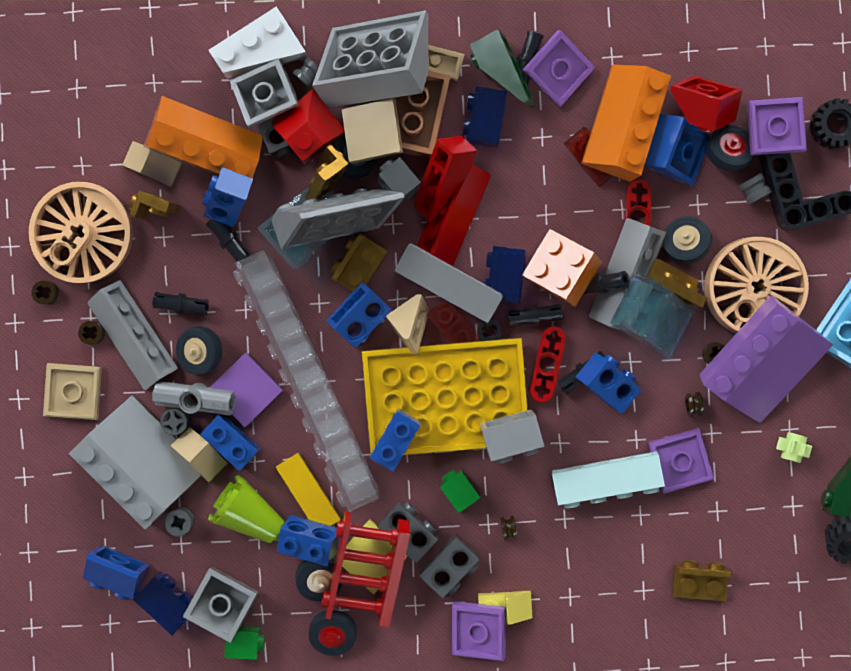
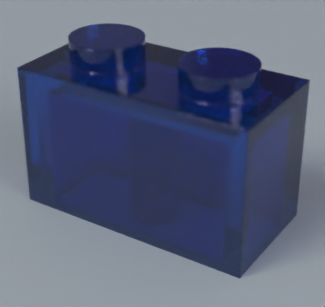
M475 86L474 94L469 93L466 109L471 110L470 120L465 119L462 135L467 136V141L470 144L498 148L507 91Z
M493 246V251L487 254L486 267L490 268L489 278H485L483 284L503 295L500 302L520 304L524 279L522 274L525 271L527 251L524 249Z
M160 571L133 600L173 636L187 621L183 615L193 596L186 591L183 593L176 586L177 582L172 576L167 573L163 574Z

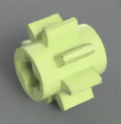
M788 432L786 438L779 437L776 449L782 450L781 458L801 463L802 456L810 457L812 446L806 444L808 437Z

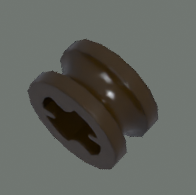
M39 281L31 290L33 299L39 304H52L59 296L57 286L50 281ZM41 287L51 289V293H48L50 294L49 298L40 297L39 293H42L40 291Z
M86 321L79 327L78 336L83 343L94 345L104 339L105 330L99 322ZM88 327H96L98 332H95V334H98L96 338L86 337V333H89L86 331Z
M712 342L703 348L702 358L707 364L714 359L709 358L712 348L716 347L715 350H722L725 347L722 343Z
M695 392L693 396L690 393H686L685 406L688 416L693 417L695 413L702 416L704 414V405L701 393Z
M514 515L510 516L509 519L500 517L503 540L507 541L509 537H512L514 540L517 539Z

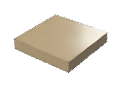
M391 98L342 109L350 163L353 164L403 153L396 100Z
M47 363L43 416L98 420L102 367Z

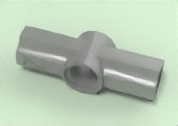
M158 381L155 383L152 392V401H154L155 405L180 408L189 414L202 411L232 415L236 406L237 395H235L234 391L208 388L202 383L185 385ZM191 394L196 396L198 402L192 399Z

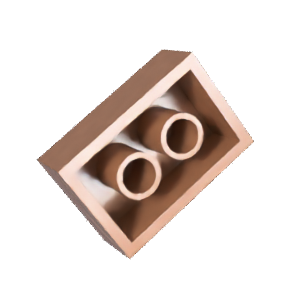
M428 71L422 93L393 98L396 100L403 153L431 158L438 138L450 84V75Z

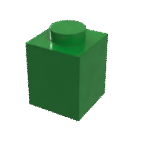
M453 469L441 478L443 482L440 484V488L458 513L480 498L479 493L461 469L457 472Z
M240 626L231 643L225 640L224 658L257 660L260 651H264L265 635H261V627Z

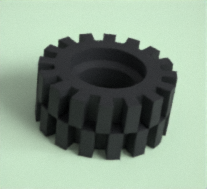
M836 98L832 101L830 100L819 106L817 111L813 113L812 117L814 118L810 121L813 129L810 131L811 134L815 133L816 137L814 140L816 142H822L821 146H829V149H839L851 144V104L848 103V99L840 100V98ZM832 114H839L845 119L846 127L841 134L831 132L827 126L828 118Z
M851 515L850 519L841 516V521L837 519L832 520V524L828 523L826 526L827 530L825 529L824 532L828 555L837 562L841 559L843 564L851 561V541H844L851 539Z

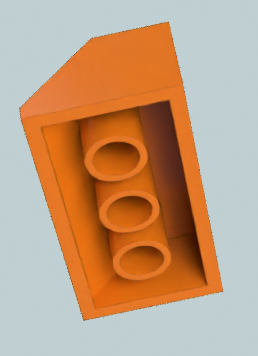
M613 64L581 164L629 182L641 176L671 75L648 66Z
M161 96L143 147L218 176L223 167L253 178L260 157L263 137L260 134Z

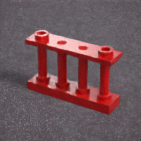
M345 511L343 521L338 520L336 537H339L329 590L324 591L321 607L326 608V619H331L333 607L336 606L372 611L374 615H378L379 626L390 627L411 534L409 520L398 519L396 529L392 528L391 531L351 525L350 512ZM348 536L389 542L392 545L391 553L387 552L385 555L346 549ZM343 560L384 565V568L387 569L386 576L382 575L381 578L342 573ZM338 583L377 588L379 592H382L381 599L377 598L376 601L337 596Z

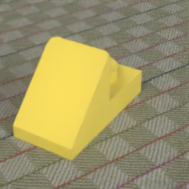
M531 591L478 594V604L506 607L507 625L532 618Z

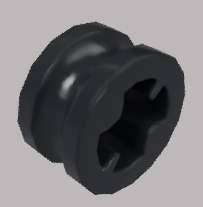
M490 319L488 323L483 321L477 329L478 337L482 341L498 340L501 336V327L495 320ZM493 324L496 327L494 332H497L495 337L488 336L485 338L482 335L485 332L482 331L483 326L489 327Z

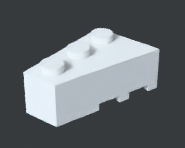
M277 6L209 49V52L227 79L246 74L276 59H279L282 65H284V63L296 60L301 61L308 57Z

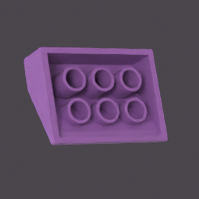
M771 295L699 375L703 385L718 397L761 423L833 346V343Z

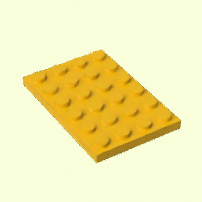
M522 338L419 346L418 354H412L408 347L362 351L370 453H372L397 408L421 421L418 431L403 455L486 448L480 423L527 411Z

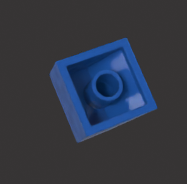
M660 113L644 166L655 173L693 186L704 159L710 135L698 130L697 126L689 124L685 117Z
M101 545L88 553L83 579L90 581L89 585L96 589L104 590L106 588L114 591L116 597L129 600V598L133 599L139 594L150 564Z

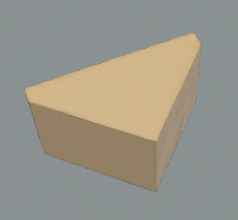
M133 141L122 165L172 187L182 163L143 147L144 145Z
M422 294L415 295L386 315L392 328L412 354H418L430 311Z
M190 427L170 445L208 482L227 464L221 455Z

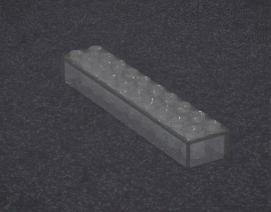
M262 250L234 263L237 269L233 271L238 284L240 286L243 285L248 292V295L245 296L246 302L250 310L256 311L260 318L256 320L257 326L261 334L267 335L271 344L267 345L272 358L274 360L278 359L282 366V369L279 370L281 378L285 385L290 383L294 392L290 394L296 409H302L305 416L302 419V423L307 433H313L316 440L313 444L318 457H324L327 463L326 468H324L330 483L335 482L338 487L336 496L341 507H347L348 511L351 512L379 499L380 489L271 254L266 250Z

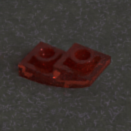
M582 127L563 144L598 187H601L613 175L581 164L591 134L588 128Z
M447 300L442 301L426 314L450 344L481 340L452 303Z

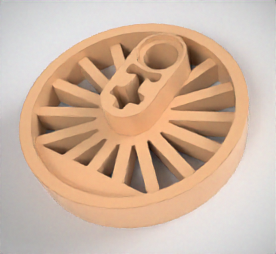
M88 182L66 183L49 191L36 205L29 223L30 246L39 264L54 277L72 283L98 281L114 273L127 258L133 240L131 219L124 205L107 189ZM70 191L73 193L75 214L63 195ZM80 193L87 197L84 211L82 210ZM58 199L70 220L52 208L50 204ZM95 203V204L98 205V206L96 207V209H95V210L93 211V213L91 214L92 208H93V204ZM47 210L63 222L65 226L42 220L45 211ZM103 211H106L108 213L107 215L98 219ZM114 218L122 223L121 225L100 227ZM40 225L62 231L61 233L39 236ZM78 228H81L85 234L83 238L79 237ZM125 230L124 241L98 235L100 233ZM55 240L52 246L43 252L40 242ZM96 240L122 246L118 257ZM94 246L114 261L108 268L105 267ZM67 247L70 251L69 258L62 261L60 252L63 248ZM89 253L100 270V273L93 276L91 274ZM50 256L54 263L53 265L48 261L47 257ZM81 256L84 277L76 278L75 274ZM62 266H69L67 275L59 271Z
M746 237L726 245L711 261L704 282L705 297H707L706 302L709 310L723 327L735 334L741 329L742 323L747 322L771 295L784 305L792 308L793 312L799 316L804 309L809 291L807 272L799 256L784 243L767 237ZM739 245L747 269L731 251ZM749 248L756 251L755 267ZM763 255L766 256V257H768L767 260H766V262H765V264H764V266H763ZM726 256L742 275L720 265L722 259ZM773 262H778L779 264L769 272ZM785 266L795 271L773 278ZM718 270L739 281V283L714 281L716 271ZM797 276L799 279V288L772 285ZM758 282L757 287L760 288V291L754 292L755 288L751 286L752 283ZM714 286L739 288L736 291L718 297L714 295ZM773 291L799 293L797 303ZM734 297L730 306L721 312L717 302ZM742 303L746 304L749 308V313L745 318L741 317L738 312L739 306ZM728 315L735 321L734 324L726 318Z

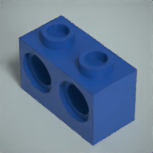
M222 167L218 177L213 175L204 196L202 205H205L206 209L203 216L234 227L246 202L253 179Z
M362 282L326 321L356 349L359 344L364 343L368 339L371 331L378 324L386 320V315L392 309ZM374 303L373 307L366 311L367 306ZM356 322L353 329L347 330L350 324Z
M595 352L577 374L576 378L606 404L623 414L642 389L634 383L637 379L625 369L621 372L617 368L620 364L608 354L604 358Z
M397 408L373 449L370 459L393 472L418 431L421 421Z
M219 414L200 434L238 471L242 470L261 450L250 437L224 414Z
M290 515L280 528L277 552L328 567L337 552L339 537H336V527Z

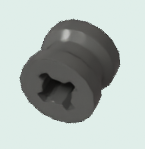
M306 57L303 61V66L300 69H295L293 75L310 91L314 90L312 85L318 66Z
M762 173L738 186L740 191L746 194L748 205L772 192L771 188L765 185Z
M180 408L167 410L160 419L161 428L169 435L181 434L189 427L190 416Z
M185 507L176 508L165 519V527L173 536L185 535L195 524L194 514Z

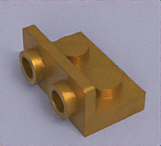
M332 145L325 148L314 169L316 177L308 184L310 189L305 196L307 200L313 198L320 200L332 191L348 165L343 154L335 150Z
M139 190L138 194H134L130 201V216L147 220L151 212L159 216L168 217L169 213L177 215L181 205L152 193Z
M361 233L357 238L352 236L345 247V250L348 251L343 260L338 258L330 271L334 273L331 279L353 292L362 282L365 285L368 284L388 251L367 239Z
M659 259L654 260L644 283L687 305L703 307L707 298L698 293L699 288H697L699 281Z
M682 560V564H674L671 595L679 598L726 601L728 577H732V572L725 568L723 563L709 562L708 566H699L696 561Z

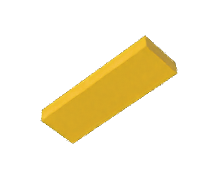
M299 452L276 466V469L309 520L329 526L341 520Z

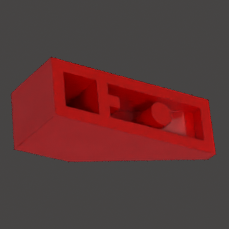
M462 136L436 140L414 203V207L429 221H433L470 172L477 149Z

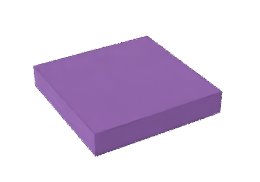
M557 30L525 66L523 71L557 107H561L595 67L561 30Z
M803 97L751 100L747 102L751 156L807 151Z
M247 352L210 387L235 392V395H237L236 406L232 415L244 427H247L283 391Z
M700 428L647 442L650 452L657 451L659 454L665 484L664 487H660L663 494L714 480Z
M454 601L452 604V655L504 661L506 658V607Z

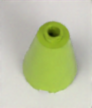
M240 475L235 476L237 482L235 484L230 482L213 506L217 509L215 516L210 513L208 520L213 524L267 543H271L273 540L278 541L280 528L283 526L284 520Z

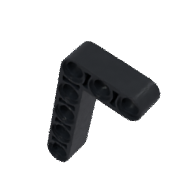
M791 154L758 155L766 186H769L772 190L769 193L776 223L781 229L786 231L851 214V191H841L803 202ZM774 160L782 164L781 173L774 171L772 167ZM782 185L789 190V197L787 199L780 195L779 189ZM840 197L844 198L847 202L845 210H842L838 205ZM814 204L821 208L822 213L820 217H816L812 212ZM788 211L793 212L796 216L794 225L787 221L786 215Z

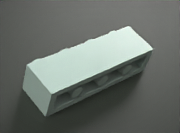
M657 451L552 470L558 505H564V508L577 507L581 501L590 500V503L604 502L606 497L614 495L617 496V499L633 496L632 492L642 490L643 494L659 492V487L665 486Z

